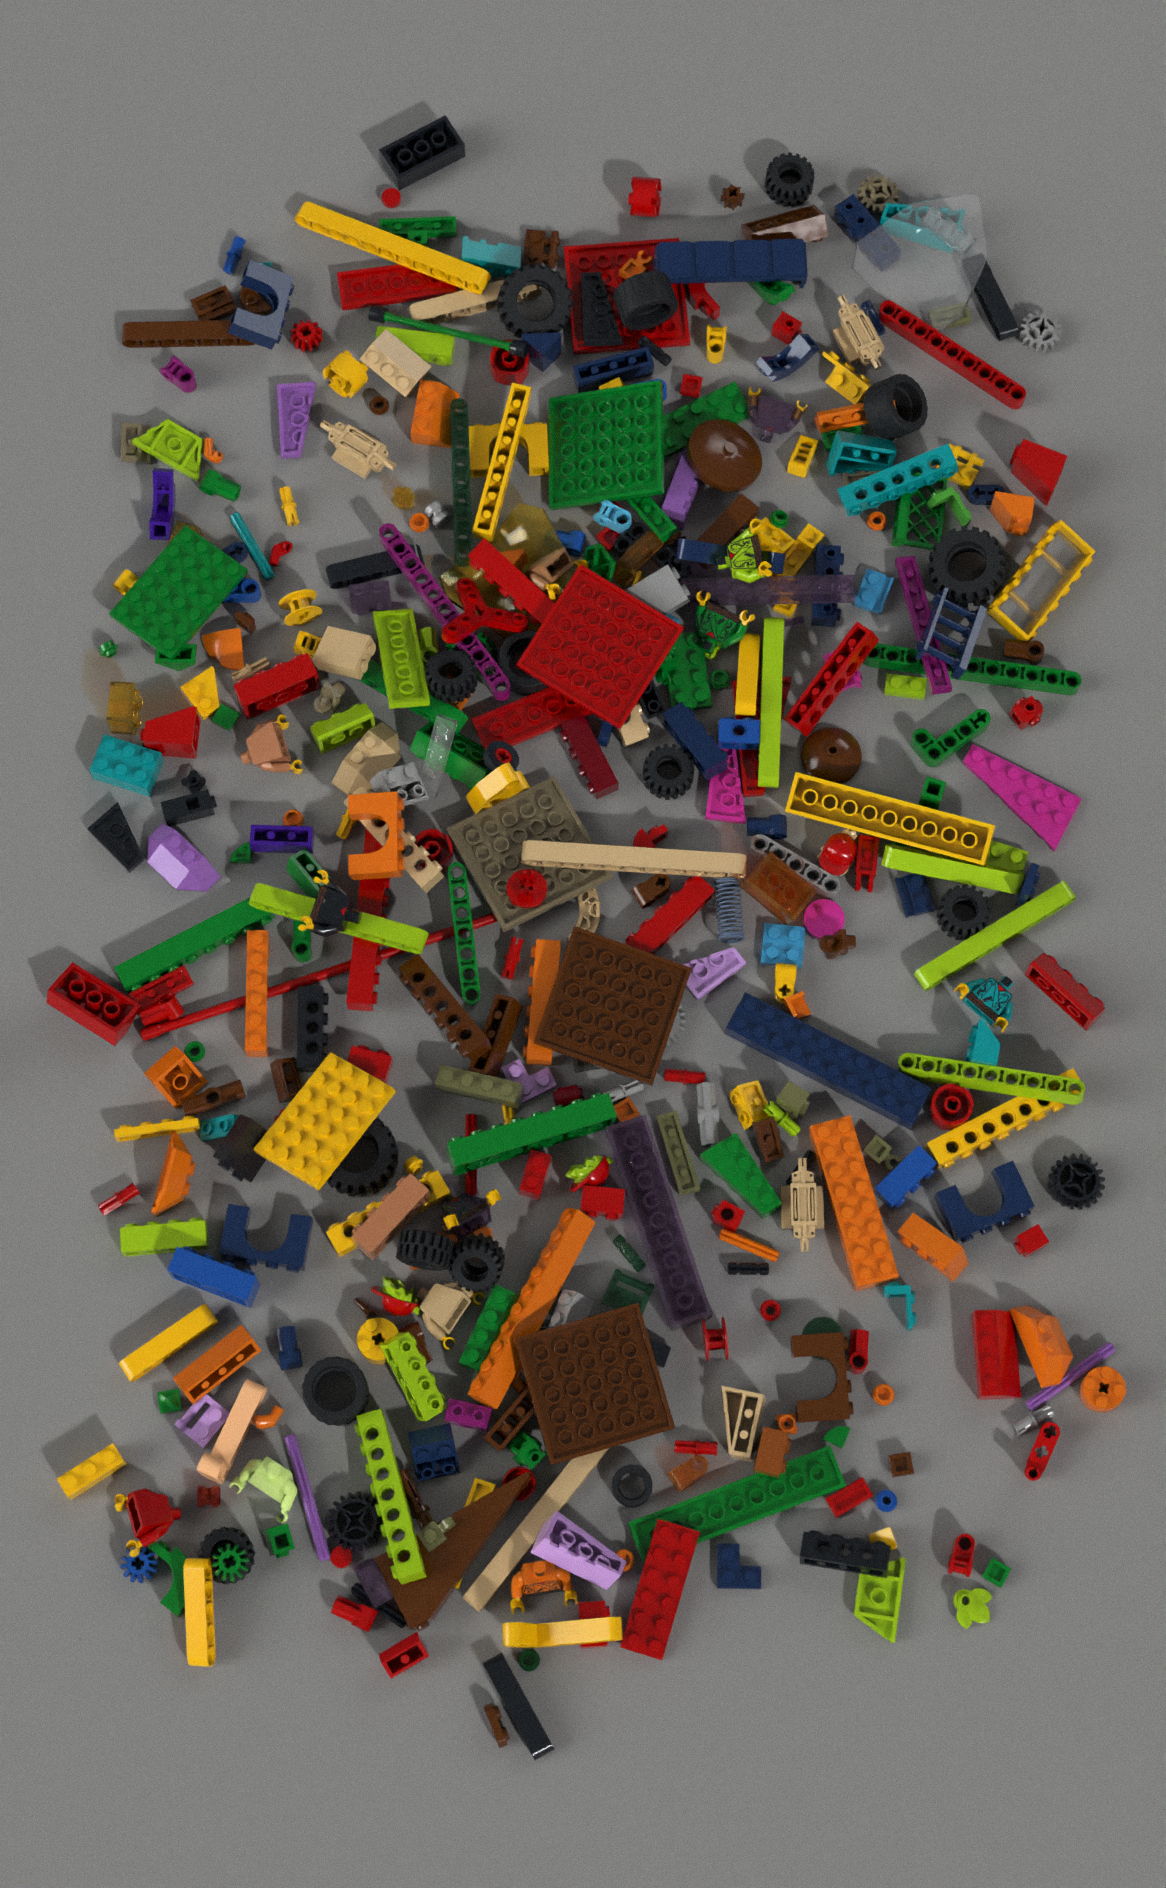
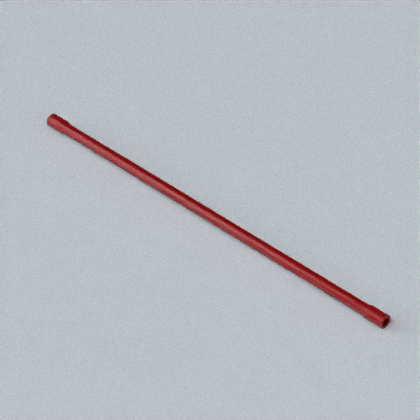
M493 913L472 919L473 930L497 922ZM453 926L430 933L425 946L453 937ZM462 929L458 932V935L468 932V930ZM388 947L380 950L379 953H382V960L407 951ZM351 960L268 987V998L298 989V986H307L349 972ZM246 995L179 1017L175 1020L140 1029L142 1039L146 1041L187 1025L246 1006Z

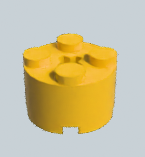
M344 350L323 369V376L325 380L327 378L330 380L329 386L337 394L344 398L347 396L352 398L367 383L368 375L366 372L368 368L363 362H358L349 351Z
M385 1318L368 1319L360 1327L357 1334V1345L361 1355L373 1364L387 1363L388 1361L380 1347L382 1342L376 1345L374 1339L382 1337L384 1342L399 1334L397 1327Z

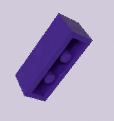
M251 825L250 847L252 852L298 853L306 848L313 854L314 830L313 827Z

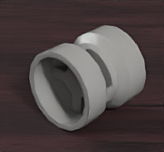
M440 501L431 503L424 511L428 518H432V524L437 529L445 526L452 518L450 513L443 509L444 505Z

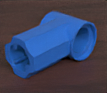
M548 528L544 546L556 549L564 547L569 555L581 556L586 535L575 530L564 532Z

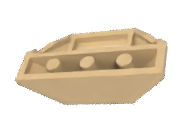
M383 722L369 729L344 758L332 780V784L346 795H351L360 786L366 791L368 789L373 790L370 780L379 771L395 767L401 759L398 733Z

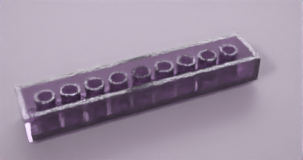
M646 1114L607 1126L605 1134L623 1188L625 1189V1194L670 1331L702 1322V1319H711L712 1311Z

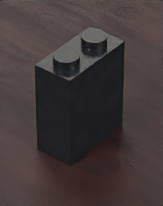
M240 1114L213 1155L219 1161L217 1165L226 1171H232L231 1176L240 1182L243 1179L252 1182L266 1161L265 1158L255 1153L253 1149L267 1130L252 1118Z

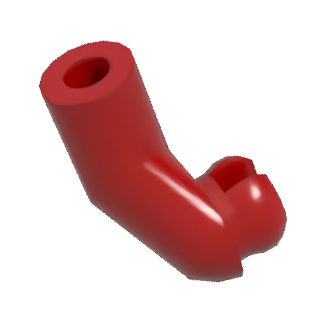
M283 541L273 546L268 562L269 565L278 566L280 557L288 554L293 548L290 541Z

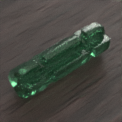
M618 1235L613 1239V1244L620 1248L621 1254L630 1264H633L632 1267L636 1272H640L646 1267L645 1262L638 1258L639 1255L629 1243H626V1239L622 1235Z

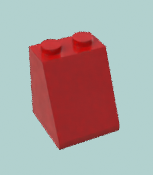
M1023 438L1021 445L1017 444L1012 454L1013 456L1010 464L1013 465L1011 473L1036 498L1048 506L1068 456Z
M197 706L188 707L146 721L145 728H141L140 740L143 741V747L161 752L162 756L196 759L201 725Z

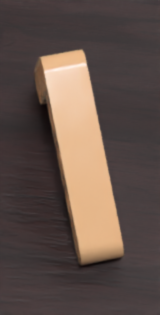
M246 1379L211 1454L205 1452L200 1459L197 1471L201 1476L221 1485L223 1484L252 1424L253 1417L262 1403L267 1387Z

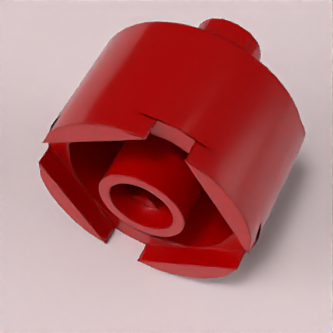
M632 177L631 187L633 188V193H629L628 203L631 205L630 215L657 217L661 207V179Z
M507 339V340H503V341H506V342H507V341H511V342H512L513 339ZM493 347L490 353V370L494 381L511 386L512 383L522 384L529 373V352L526 358L510 355L509 351Z
M427 829L420 832L415 838L416 841L414 843L418 848L422 845L430 854L427 856L430 861L436 860L443 868L441 873H444L453 861V847L450 838L436 829ZM426 863L419 864L417 869H424Z
M956 1084L943 1085L937 1089L929 1103L930 1118L941 1130H953L966 1123L970 1118L974 1105L973 1098L964 1087L957 1086ZM948 1104H949L951 1107H952V1106H955V1109H954V1110H952L951 1108L948 1109V1107H947Z

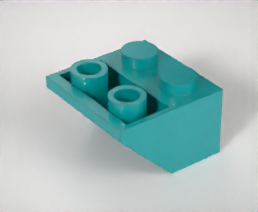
M979 1019L977 1025H973L972 1030H970L968 1043H971V1045H969L966 1051L965 1061L996 1066L1001 1044L984 1020Z

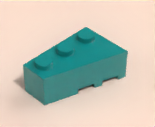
M463 236L462 261L485 269L490 273L491 278H507L515 269L521 268V247L497 243V246L486 244V240L483 239L475 242L468 240V236Z
M836 431L826 462V468L829 476H836L837 473L845 472L853 474L854 471L866 470V472L884 470L892 467L897 450L893 440Z

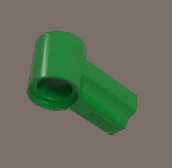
M210 469L207 470L199 485V489L203 493L210 496L216 494L232 502L238 499L242 489L241 485L224 479L221 474Z
M294 920L292 951L298 962L305 963L312 958L311 932L309 929L305 931L299 930L298 926L301 924L306 925V923ZM300 948L307 949L304 953L297 952Z

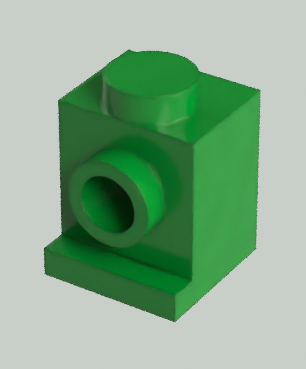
M288 1523L262 1530L270 1556L276 1555V1558H281L289 1555V1550L295 1549ZM276 1538L280 1540L279 1546H276Z

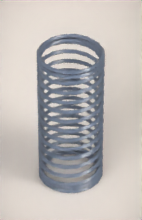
M735 877L719 878L714 882L716 886L715 894L717 895L715 898L717 899V925L719 926L717 928L719 930L718 940L722 943L741 942L745 939L744 932H742L744 930L742 927L744 920L741 914L743 912L741 910L742 901H740L742 893L739 892L741 891V880ZM724 881H736V882H726V883L718 884V883L724 882ZM723 889H739L737 891H720ZM739 893L738 895L722 896V894ZM723 898H740L737 900H720ZM725 902H740L739 904H722ZM734 906H739V907H740V908H737V909H736V908H734V909H722V908H724V907H734ZM725 911H741L739 913H722ZM740 915V917L723 918L724 916ZM726 920H741L739 922H722ZM741 924L740 926L724 927V925ZM726 929H742L739 931H723ZM724 937H726V938L741 937V938H737V939H721V938H724Z

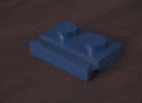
M914 873L901 878H895L894 881L906 918L935 911L925 875Z

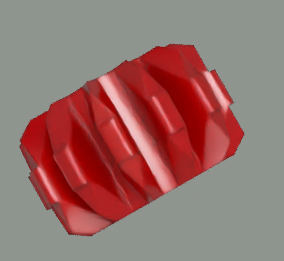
M301 319L300 324L294 323V329L290 330V341L294 344L296 350L301 348V351L304 353L306 349H309L312 353L313 347L319 349V343L323 341V332L319 328L318 323H312L310 319L307 322Z

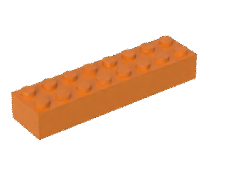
M851 1115L811 1125L808 1133L814 1153L817 1156L816 1160L855 1291L897 1281L899 1277Z

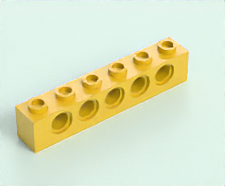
M438 1170L424 1173L421 1176L422 1179L419 1180L425 1187L431 1190V1199L417 1214L441 1202L444 1197L450 1195V1191ZM374 1201L367 1205L366 1210L363 1212H354L343 1223L336 1222L328 1227L329 1230L326 1231V1234L339 1258L358 1248L354 1245L352 1237L344 1235L345 1231L349 1228L354 1229L359 1223L363 1224L364 1220L368 1218L367 1214L374 1207L378 1208L383 1203L382 1201L379 1203Z

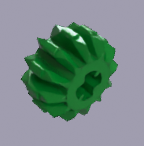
M226 1544L227 1551L225 1552L219 1547L218 1551L221 1553V1556L213 1555V1558L218 1560V1562L211 1565L213 1568H219L215 1572L216 1576L223 1573V1581H226L228 1575H230L231 1582H235V1574L242 1579L243 1575L240 1573V1570L248 1571L249 1569L243 1565L250 1562L249 1558H242L247 1552L241 1550L238 1553L240 1546L237 1544L234 1546L233 1551L230 1544ZM232 1557L235 1558L233 1559L236 1563L235 1566L226 1568L228 1566L225 1563L226 1560H231Z

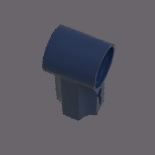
M774 814L769 817H747V836L762 834L769 836L771 839H784L787 837V816Z
M295 1326L277 1328L280 1349L278 1355L281 1371L303 1367Z

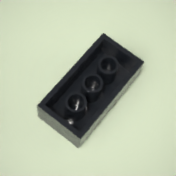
M445 115L379 149L380 162L400 191L465 157V144Z

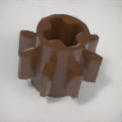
M731 184L727 189L723 188L720 201H725L724 208L728 207L734 210L737 206H742L745 194L740 193V186L736 187Z

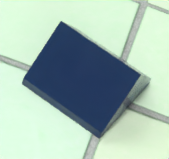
M561 332L522 334V341L529 343V362L541 372H544L561 355Z

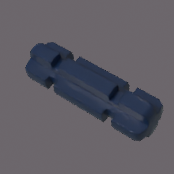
M867 300L861 304V309L866 313V316L868 315L876 332L881 336L885 333V328L880 323L881 320L876 310L872 308L871 301Z

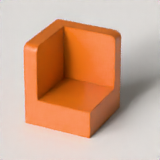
M804 991L785 998L783 1004L787 1014L798 1020L811 1015V1011L804 999Z

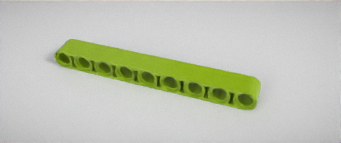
M764 617L758 787L778 788L784 618Z
M1064 880L925 964L914 972V976L923 989L928 991L1066 907L1077 897Z
M256 883L248 903L254 908L300 921V918L303 916L310 917L316 899L262 883ZM362 912L359 924L348 922L346 930L340 932L414 954H422L429 935L423 929Z
M904 1053L898 1059L899 1072L918 1081L943 1085L956 1084L957 1086L1071 1105H1078L1084 1099L1085 1085L1081 1080L914 1053ZM905 1064H911V1065H912V1066L909 1067V1068L904 1067ZM926 1067H931V1068H933V1069L930 1070V1071L924 1070V1068H926ZM951 1070L954 1073L946 1074L945 1071ZM966 1074H973L975 1076L967 1077ZM988 1077H994L995 1080L990 1081V1080H987L986 1078H988ZM1014 1080L1016 1083L1010 1084L1008 1081ZM1034 1083L1038 1086L1030 1087L1029 1084ZM1050 1087H1057L1058 1090H1051V1089H1049V1088H1050ZM1072 1090H1077V1091H1079V1093L1074 1094V1093H1071L1070 1091H1072Z

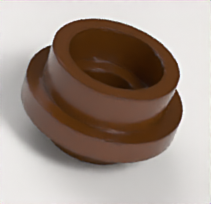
M376 396L370 401L369 407L373 414L383 415L389 410V402L382 396ZM377 405L383 406L382 408H376Z

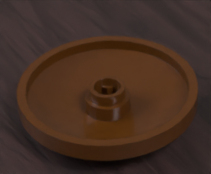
M720 419L705 421L695 428L688 439L686 452L691 468L703 482L717 490L724 492L745 490L754 483L761 472L762 456L756 441L746 430L735 423Z

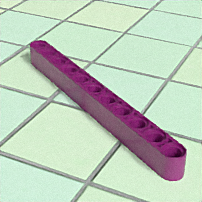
M383 524L379 529L382 546L441 626L444 627L459 616L460 613L393 524ZM386 534H393L390 538L384 537ZM397 549H404L401 553L395 552ZM408 564L416 565L413 568L406 567ZM420 579L427 580L425 583L417 582ZM431 594L438 595V597L434 599L429 598ZM443 609L449 610L446 614L440 613ZM474 632L460 642L455 643L459 650H463L465 654L471 655V659H474L477 655L483 656L481 660L474 659L477 675L495 699L499 701L507 700L511 694L510 682ZM465 640L472 641L469 645H465L462 642ZM487 671L495 672L491 676L485 674ZM504 686L506 690L498 691L497 688Z

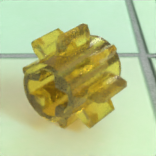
M398 486L392 491L394 497L391 498V501L399 510L406 509L408 511L415 505L413 502H415L416 496L408 486L405 488Z

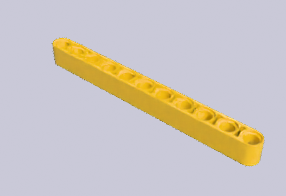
M308 201L303 203L295 216L297 224L304 228L474 294H482L491 279L490 273L483 268Z

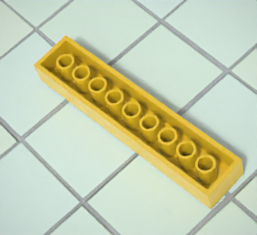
M795 772L785 812L980 865L986 864L996 825L799 772Z

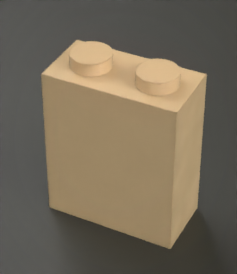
M327 626L312 661L320 671L361 680L363 674L368 669L371 656L376 651V645L370 635Z

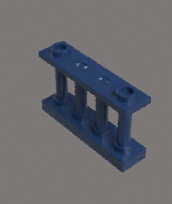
M945 587L940 593L937 592L932 600L934 606L923 637L916 645L915 649L918 651L915 659L919 660L926 652L950 664L951 668H953L951 677L958 680L967 670L987 608L980 605L975 611H969L945 599L948 588ZM942 606L967 618L968 626L965 627L941 615ZM939 622L961 633L962 637H964L963 641L959 642L935 630L936 623ZM931 637L956 649L958 656L954 658L930 646Z

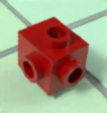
M1032 695L1027 699L1023 697L1015 703L1009 715L1018 728L1023 730L1027 726L1033 727L1041 721L1043 706Z

